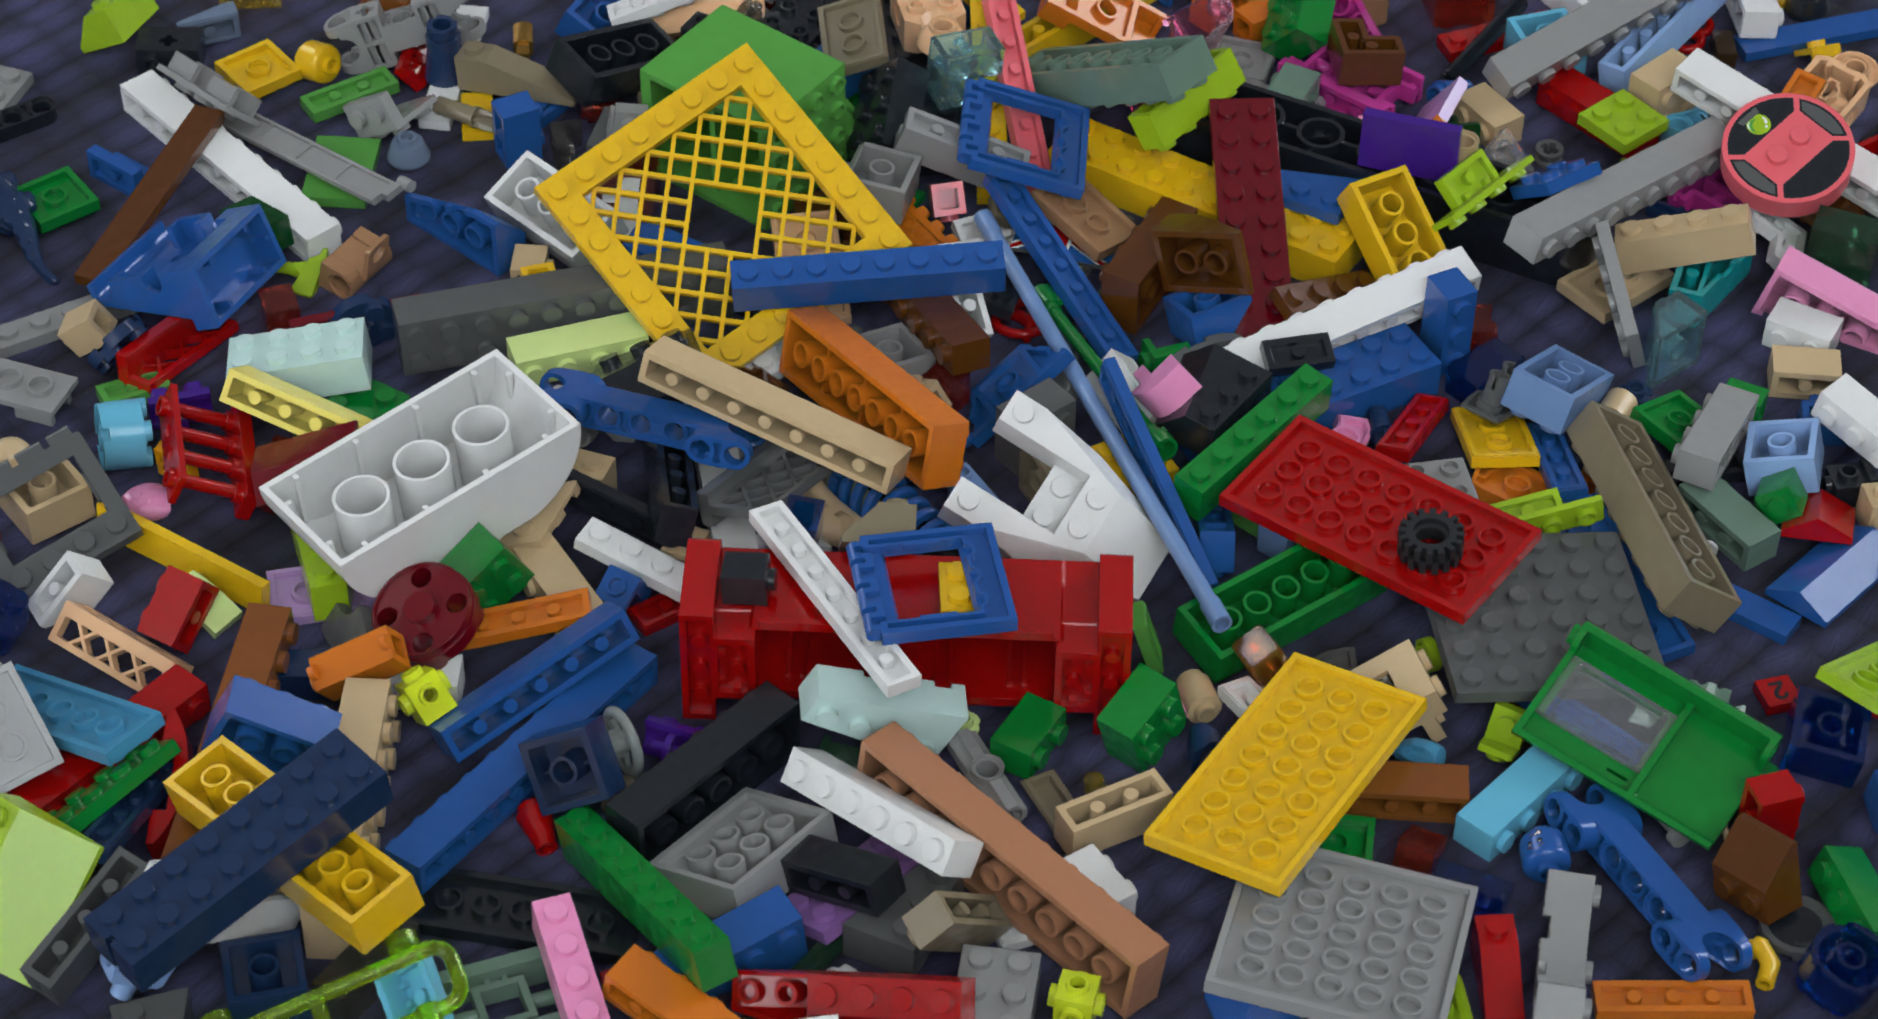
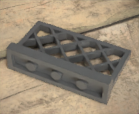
M766 440L762 445L753 449V457L746 467L740 470L727 469L696 492L703 525L716 526L726 517L749 520V510L782 500L788 507L833 472V470Z

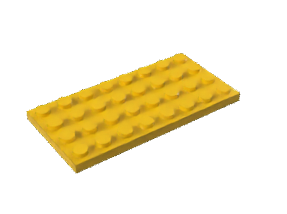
M1294 652L1143 834L1144 845L1281 897L1427 710V698Z

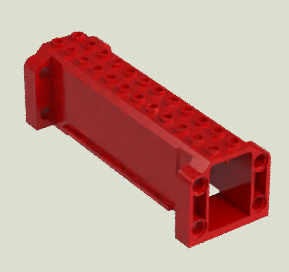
M688 538L678 614L683 718L715 720L718 698L743 699L748 691L756 689L766 680L790 697L799 698L798 687L816 664L864 671V676L870 677L771 549L727 548L722 546V539ZM725 551L770 553L771 568H777L778 581L776 591H770L768 606L723 604L720 575ZM823 551L856 592L847 552ZM1100 554L1099 562L1001 558L1018 618V631L897 644L921 673L922 679L932 680L935 686L950 688L952 683L965 685L967 705L1016 707L1024 695L1029 692L1066 708V712L1093 713V735H1101L1096 718L1130 676L1133 639L1134 555ZM898 555L885 557L899 619L917 618L920 615L940 613L938 562L961 561L959 556Z

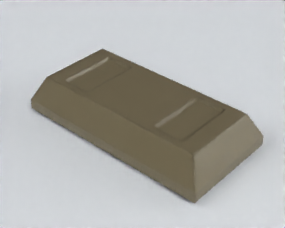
M1051 769L1021 780L1020 784L1054 833L1055 806L1071 801L1074 798L1055 770Z

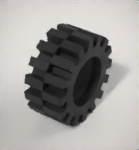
M1424 508L1418 509L1417 516L1410 512L1407 514V519L1403 518L1398 528L1397 554L1400 556L1402 564L1408 562V569L1413 571L1416 567H1419L1418 573L1425 575L1426 570H1431V575H1438V569L1446 573L1450 571V566L1453 568L1458 566L1459 560L1461 561L1463 557L1465 531H1463L1464 526L1462 522L1458 523V518L1455 515L1448 518V511L1442 510L1441 514H1436L1437 508H1430V513H1425ZM1435 539L1440 541L1441 543L1428 544L1421 542L1420 540Z

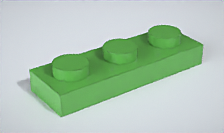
M381 66L300 96V107L314 123H318L345 113L342 107L351 100L388 91L390 96L399 93V82L385 66Z

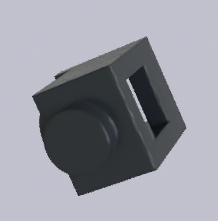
M1860 457L1859 462L1826 465L1824 475H1821L1820 489L1825 490L1850 506L1856 507L1861 484L1878 482V478L1871 463L1864 457Z

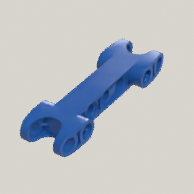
M559 367L549 369L540 380V388L580 422L582 427L685 450L688 457L701 464L740 470L751 461L754 454L753 447L762 445L766 441L694 406L606 386L605 382L595 374ZM549 378L559 379L564 386L558 389L552 388L549 384ZM734 447L740 448L744 452L745 458H734L730 454L729 449Z
M1593 784L1588 788L1586 803L1577 800L1566 791L1552 792L1547 795L1544 802V813L1549 825L1565 834L1571 851L1587 850L1652 925L1651 941L1654 949L1681 978L1688 982L1706 979L1710 972L1709 959L1719 963L1723 968L1731 972L1743 971L1750 967L1753 960L1752 946L1741 928L1723 909L1707 910L1641 835L1643 829L1641 816L1631 804L1598 784ZM1599 792H1601L1604 798L1601 803L1599 801ZM1557 802H1558V804H1559L1560 814L1558 813V810H1557ZM1735 948H1737L1739 951V961L1736 958ZM1692 960H1695L1696 962V972L1693 970L1691 966Z

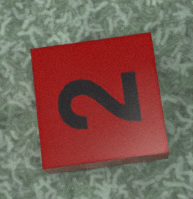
M1788 674L1754 681L1752 691L1767 716L1801 709L1803 699Z

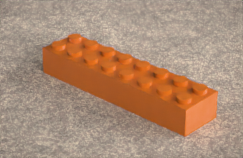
M824 306L788 309L779 372L822 408L912 448L905 476L923 491L956 486L960 480L961 470L964 465L963 458L966 441L969 436L970 422Z

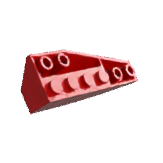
M737 969L738 976L732 979L731 1010L757 1019H801L838 1014L839 1019H975L976 977L845 971Z

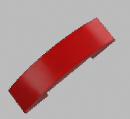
M167 709L162 741L174 739L181 749V752L172 758L174 759L173 774L194 758V754L178 713L175 709ZM169 795L166 810H153L149 819L145 844L153 860L161 859L177 812Z

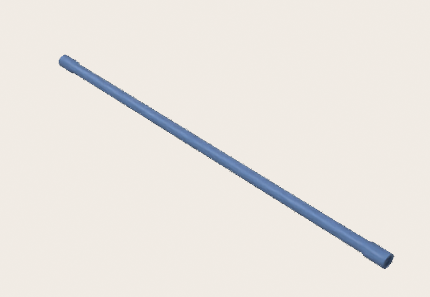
M989 209L979 210L974 215L976 226L986 241H1003L1006 274L1048 346L1053 352H1059L1061 348H1066L1074 356L1003 236L1001 227ZM1075 359L1063 370L1195 595L1200 604V609L1212 630L1216 633L1227 631L1232 625V618L1220 598L1213 592L1077 359Z

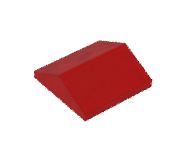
M1820 489L1817 493H1808L1809 497L1801 517L1782 522L1780 537L1852 545L1856 509L1825 490Z

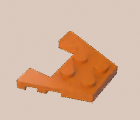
M1531 467L1476 468L1471 479L1479 500L1487 504L1547 490L1541 473ZM1583 469L1581 473L1588 486V494L1595 493L1596 486L1592 478Z

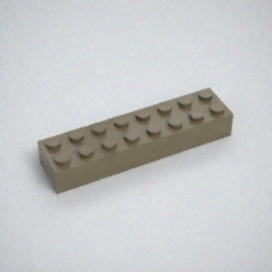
M1591 400L1566 429L1572 441V449L1580 456L1584 463L1583 469L1592 478L1596 486L1595 492L1597 495L1602 496L1608 508L1607 514L1616 523L1620 531L1619 537L1632 553L1631 559L1640 568L1645 577L1643 580L1644 584L1653 592L1659 611L1669 618L1677 617L1684 620L1695 629L1702 628L1715 633L1742 604L1740 598L1642 423Z

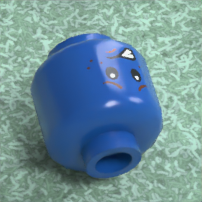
M1541 825L1534 827L1521 838L1519 844L1521 866L1524 874L1531 880L1546 883L1547 871L1549 869L1570 870L1572 860L1569 843L1565 834L1560 830Z

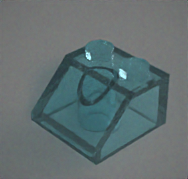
M1679 290L1666 298L1659 299L1652 309L1653 316L1645 354L1646 385L1651 389L1694 365L1699 360L1708 311Z

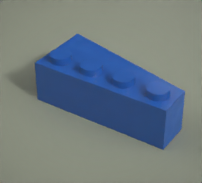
M779 885L712 921L729 937L737 969L788 970L809 962L803 919ZM660 950L653 952L667 967L677 974H683ZM732 979L704 993L716 997L732 991Z

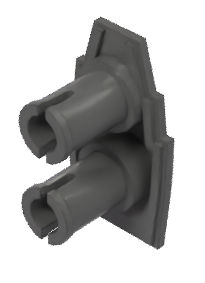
M1504 361L1502 370L1491 369L1484 390L1478 389L1461 403V407L1494 425H1498L1513 417L1514 415L1510 409L1500 403L1516 362Z

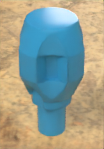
M1417 737L1404 739L1392 753L1396 760L1403 762L1444 764L1446 760V750L1443 746L1435 741Z

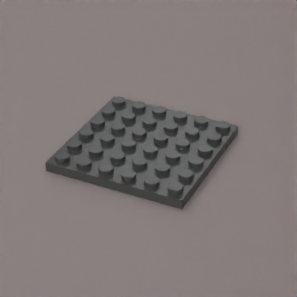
M1618 532L1542 533L1539 543L1464 625L1426 607L1454 703L1533 701L1569 650L1570 644L1566 643V639L1576 623L1583 625L1586 621L1593 623L1664 665ZM1578 669L1573 673L1554 701L1629 699L1631 697L1586 670Z

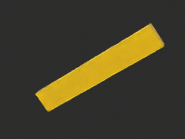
M96 503L97 517L107 512L103 503ZM130 511L144 535L127 544L126 547L165 567L171 565L186 573L192 570L196 571L219 588L231 601L247 608L248 602L270 605V581Z

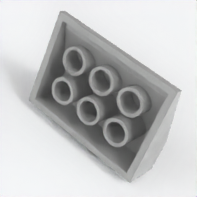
M745 787L656 856L650 863L696 907L714 920L777 885L780 886L785 894L789 892L781 859L806 836L811 834L838 842L833 814L830 810Z

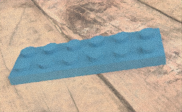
M19 664L14 666L58 749L111 767L122 761L126 754L139 744L149 740L157 730L165 725L160 711Z

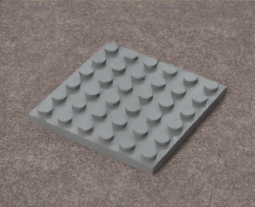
M1318 848L1281 897L1236 881L1205 978L1203 992L1308 1019H1447L1479 887Z

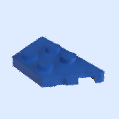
M1029 344L1017 346L970 390L972 407L969 413V420L974 424V432L970 433L969 436L973 444L979 449L995 434L992 429L996 422V406L1011 399L1016 390L1022 393L1049 377L1053 380L1076 358L1066 348H1061L1059 352H1053L1048 346L1039 345L1033 347Z

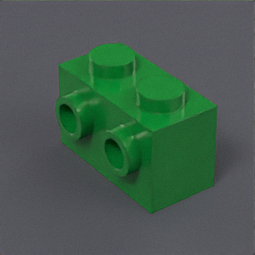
M1029 692L1024 695L990 738V753L998 756L1003 761L1004 771L1026 779L1032 777L1038 769L1042 770L1046 766L1052 750L1056 745L1061 746L1067 737L1069 727L1066 725V708Z

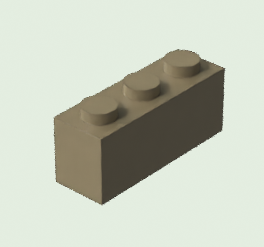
M935 890L901 917L908 929L907 936L909 940L922 951L962 953L963 944L988 947L1013 928L996 896L992 894Z

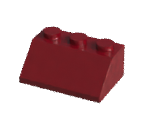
M354 420L256 447L251 478L257 507L270 515L276 514L265 503L258 487L358 430V422Z

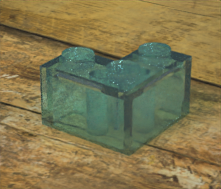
M990 26L931 37L927 70L930 71L927 92L940 111L962 107L964 83L966 80L1002 74L1005 48Z

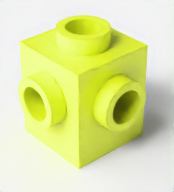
M420 665L413 666L400 676L402 681L394 685L399 694L398 701L401 710L408 717L412 715L416 723L424 726H429L458 706L448 691L452 687L451 683L440 669L436 671L435 668L425 665L422 667Z
M1062 969L1058 984L1051 983L1047 999V1006L1053 1007V1019H1096V1016L1102 1017L1107 994L1100 993L1101 976L1084 971Z

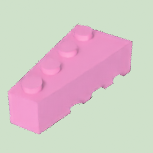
M1789 246L1751 312L1761 316L1764 312L1770 314L1780 297L1793 300L1844 318L1840 342L1878 355V294Z

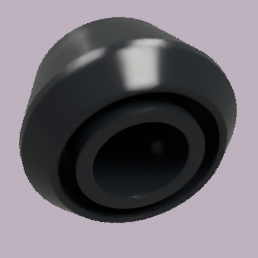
M1787 0L1785 5L1786 11L1791 18L1801 23L1822 19L1828 11L1826 0Z

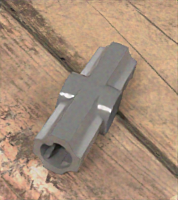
M969 728L959 730L947 744V750L964 776L986 796L992 798L1008 814L1021 822L1027 817V807L1005 776L1003 761L998 756L990 753L976 731H971Z

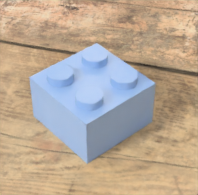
M1819 417L1749 422L1743 458L1748 496H1756L1762 477L1792 467L1795 468L1807 494L1819 492L1824 458V445Z

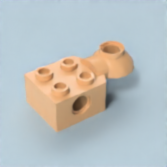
M890 0V15L904 51L915 54L924 53L935 58H952L966 51L969 46V40L966 34V11L961 0Z
M1857 51L1842 52L1833 58L1831 56L1816 55L1804 69L1826 80L1825 87L1818 100L1837 111L1849 127L1865 109L1870 89L1878 82V64L1870 56Z

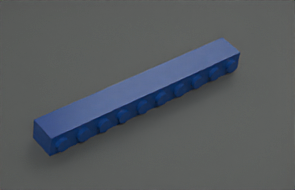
M633 643L557 695L545 707L537 710L532 718L519 730L513 731L509 738L495 751L488 753L485 759L471 772L466 773L450 791L442 794L436 803L424 814L417 816L411 825L398 837L392 838L384 848V854L413 875L422 896L511 816L522 802L534 795L518 744L538 732L600 715L603 716V712L609 706H617L626 712L658 683V655Z

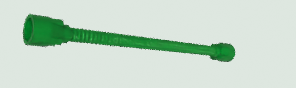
M1048 284L1036 285L1034 288L1056 326L1099 378L1102 360L1064 315L1060 307L1063 305L1062 300ZM1138 406L1163 462L1170 460L1178 450L1176 440L1164 426L1160 428L1152 423Z

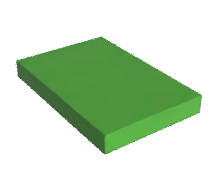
M317 135L316 143L376 172L382 149L381 139ZM307 172L302 193L311 201H316L320 207L366 209L367 202Z

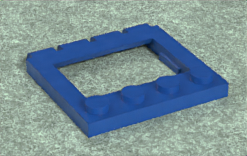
M979 77L978 81L968 79L964 83L957 160L960 163L967 164V169L1056 193L1063 197L1081 200L1085 189L1090 108ZM993 102L1055 119L1051 171L1039 168L1038 165L988 153Z
M992 522L859 536V541L847 544L846 551L867 640L881 641L883 646L1018 631V618ZM958 549L974 611L920 615L917 618L899 619L885 557Z

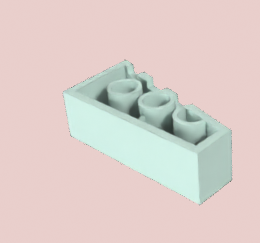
M816 664L798 687L801 721L861 741L895 721L906 731L912 733L918 741L933 753L939 755L969 719L965 685L952 683L950 688L935 686L932 680L922 679L921 687L887 698L871 677L864 676V671Z

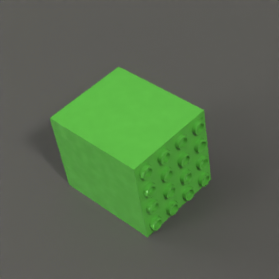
M723 4L640 69L642 104H648V109H650L747 42L842 159L847 162L845 63ZM738 91L737 93H735V94L733 95V96L745 97V96L741 93V91ZM724 102L707 114L722 116ZM729 102L727 117L746 119L747 105ZM752 106L751 120L765 122ZM698 120L680 132L696 134ZM703 120L701 135L720 137L721 123ZM726 124L724 138L743 141L745 126ZM750 127L748 142L766 144L768 130ZM773 131L771 145L786 147ZM671 138L654 150L670 152ZM676 138L675 153L693 156L695 141ZM700 142L698 156L717 159L719 144ZM723 145L722 160L740 163L742 148ZM747 149L745 163L764 166L765 151ZM770 152L769 167L787 170L789 155ZM650 156L648 171L667 174L669 159ZM794 157L792 170L807 173ZM673 160L672 175L690 177L692 163ZM697 163L695 178L714 181L716 166ZM721 167L719 182L737 184L739 169ZM744 170L742 185L761 188L763 173ZM768 174L766 189L784 191L786 176ZM791 177L789 192L808 193L809 180ZM814 181V190H813V192H814L817 188H820V187L816 184L815 181ZM671 182L689 191V184ZM694 185L693 194L756 225L760 195ZM765 196L763 211L782 213L783 198ZM788 199L787 214L793 209V200ZM762 217L761 228L766 231L770 229V219Z

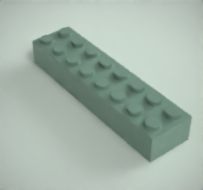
M1203 34L1042 48L1028 57L1035 93L1090 109L1099 105L1111 108L1118 104H1125L1129 107L1145 102L1146 105H1153L1160 101L1172 104L1182 100L1187 90L1205 84L1208 81L1206 77L1217 70Z

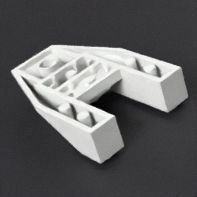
M1016 390L992 431L1051 467L1050 473L1024 514L1016 511L962 476L937 517L951 526L992 522L1002 558L1099 562L1100 554L1134 555L1133 601H1139L1169 552L1139 500L1105 460L1047 408Z

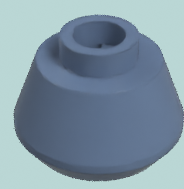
M410 130L402 131L394 136L387 152L388 163L402 172L420 170L431 158L430 149L422 136Z

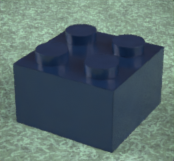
M299 929L219 942L230 1019H312Z

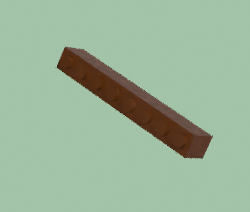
M842 229L843 240L840 241V244L849 245L851 230ZM857 232L855 244L862 239ZM951 295L883 301L884 304H888L896 317L908 326L909 331L922 341L924 348L929 349L936 357L938 363L943 365L952 376L990 367V336Z

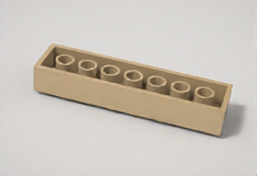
M346 677L339 707V713H342L339 730L381 766L388 775V771L395 770L396 748H393L394 742L399 743L401 739V721L395 720L398 714V695H392L390 679ZM388 776V779H389V782H390V786H391V777ZM386 806L354 830L355 833L379 850L380 833H377L378 827H384ZM299 906L306 958L353 960L355 948Z

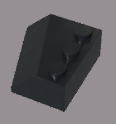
M676 328L662 335L701 352L691 328L684 331ZM644 340L631 346L629 352L621 355L613 352L598 360L599 363H597L593 374L599 376L606 386L666 400L674 399L670 395L637 381L644 351L655 342L649 344L648 340Z
M1217 344L1183 355L1180 364L1203 387L1178 410L1168 416L1157 418L1155 424L1160 428L1164 426L1178 444L1200 454L1271 393L1273 373Z

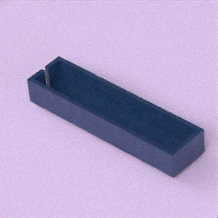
M338 728L334 729L85 916L83 920L93 946L114 967L118 965L119 971L143 993L391 803L394 798L387 772Z

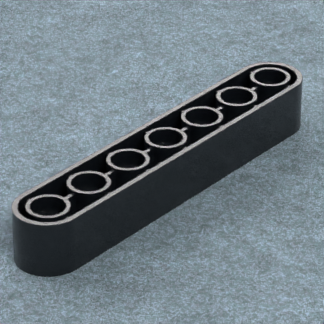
M1246 82L1236 89L1237 93L1231 97L1274 98L1281 170L1364 179L1385 172L1384 170L1358 166L1362 119ZM1206 116L1196 123L1197 127L1194 130L1182 134L1176 139V145L1169 150L1213 167L1209 116ZM1489 159L1498 174L1509 166ZM1412 176L1435 224L1452 210L1435 186V180ZM1520 178L1512 183L1509 181L1505 182L1504 184L1507 189L1494 198L1486 197L1485 201L1487 204L1477 212L1470 214L1468 211L1465 214L1467 220L1458 227L1450 230L1446 226L1438 230L1446 249L1451 250L1462 246L1471 260L1549 285L1557 286L1558 279L1574 270L1590 265L1597 258L1591 237H1586L1578 241L1571 248L1566 247L1557 252L1553 257L1545 258L1535 264L1530 263L1503 242L1514 215L1558 194L1513 200L1509 187L1521 183Z

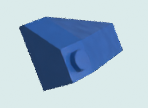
M415 193L404 195L407 221L498 277L510 270L515 244H526L525 232L500 217L475 208Z

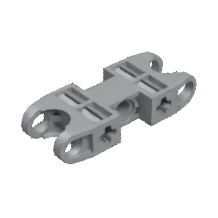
M373 0L336 13L325 22L323 27L328 38H339L340 41L348 40L356 44L351 47V51L341 56V69L347 74H362L381 66L386 68L396 66L401 50L426 44V23L429 19L437 17V15H448L457 21L462 46L466 41L478 40L487 29L482 17H471L470 15H462L454 11L460 8V4L468 0H411L410 5L388 11H383L379 0Z

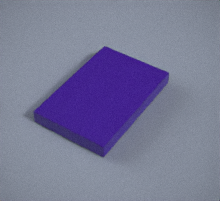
M1365 107L1362 119L1358 166L1387 171L1406 164L1411 176L1437 181L1458 164L1463 126Z

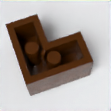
M1332 18L1327 53L1338 85L1348 87L1358 85L1386 87L1388 85L1401 84L1406 52L1400 36H1369L1363 18Z

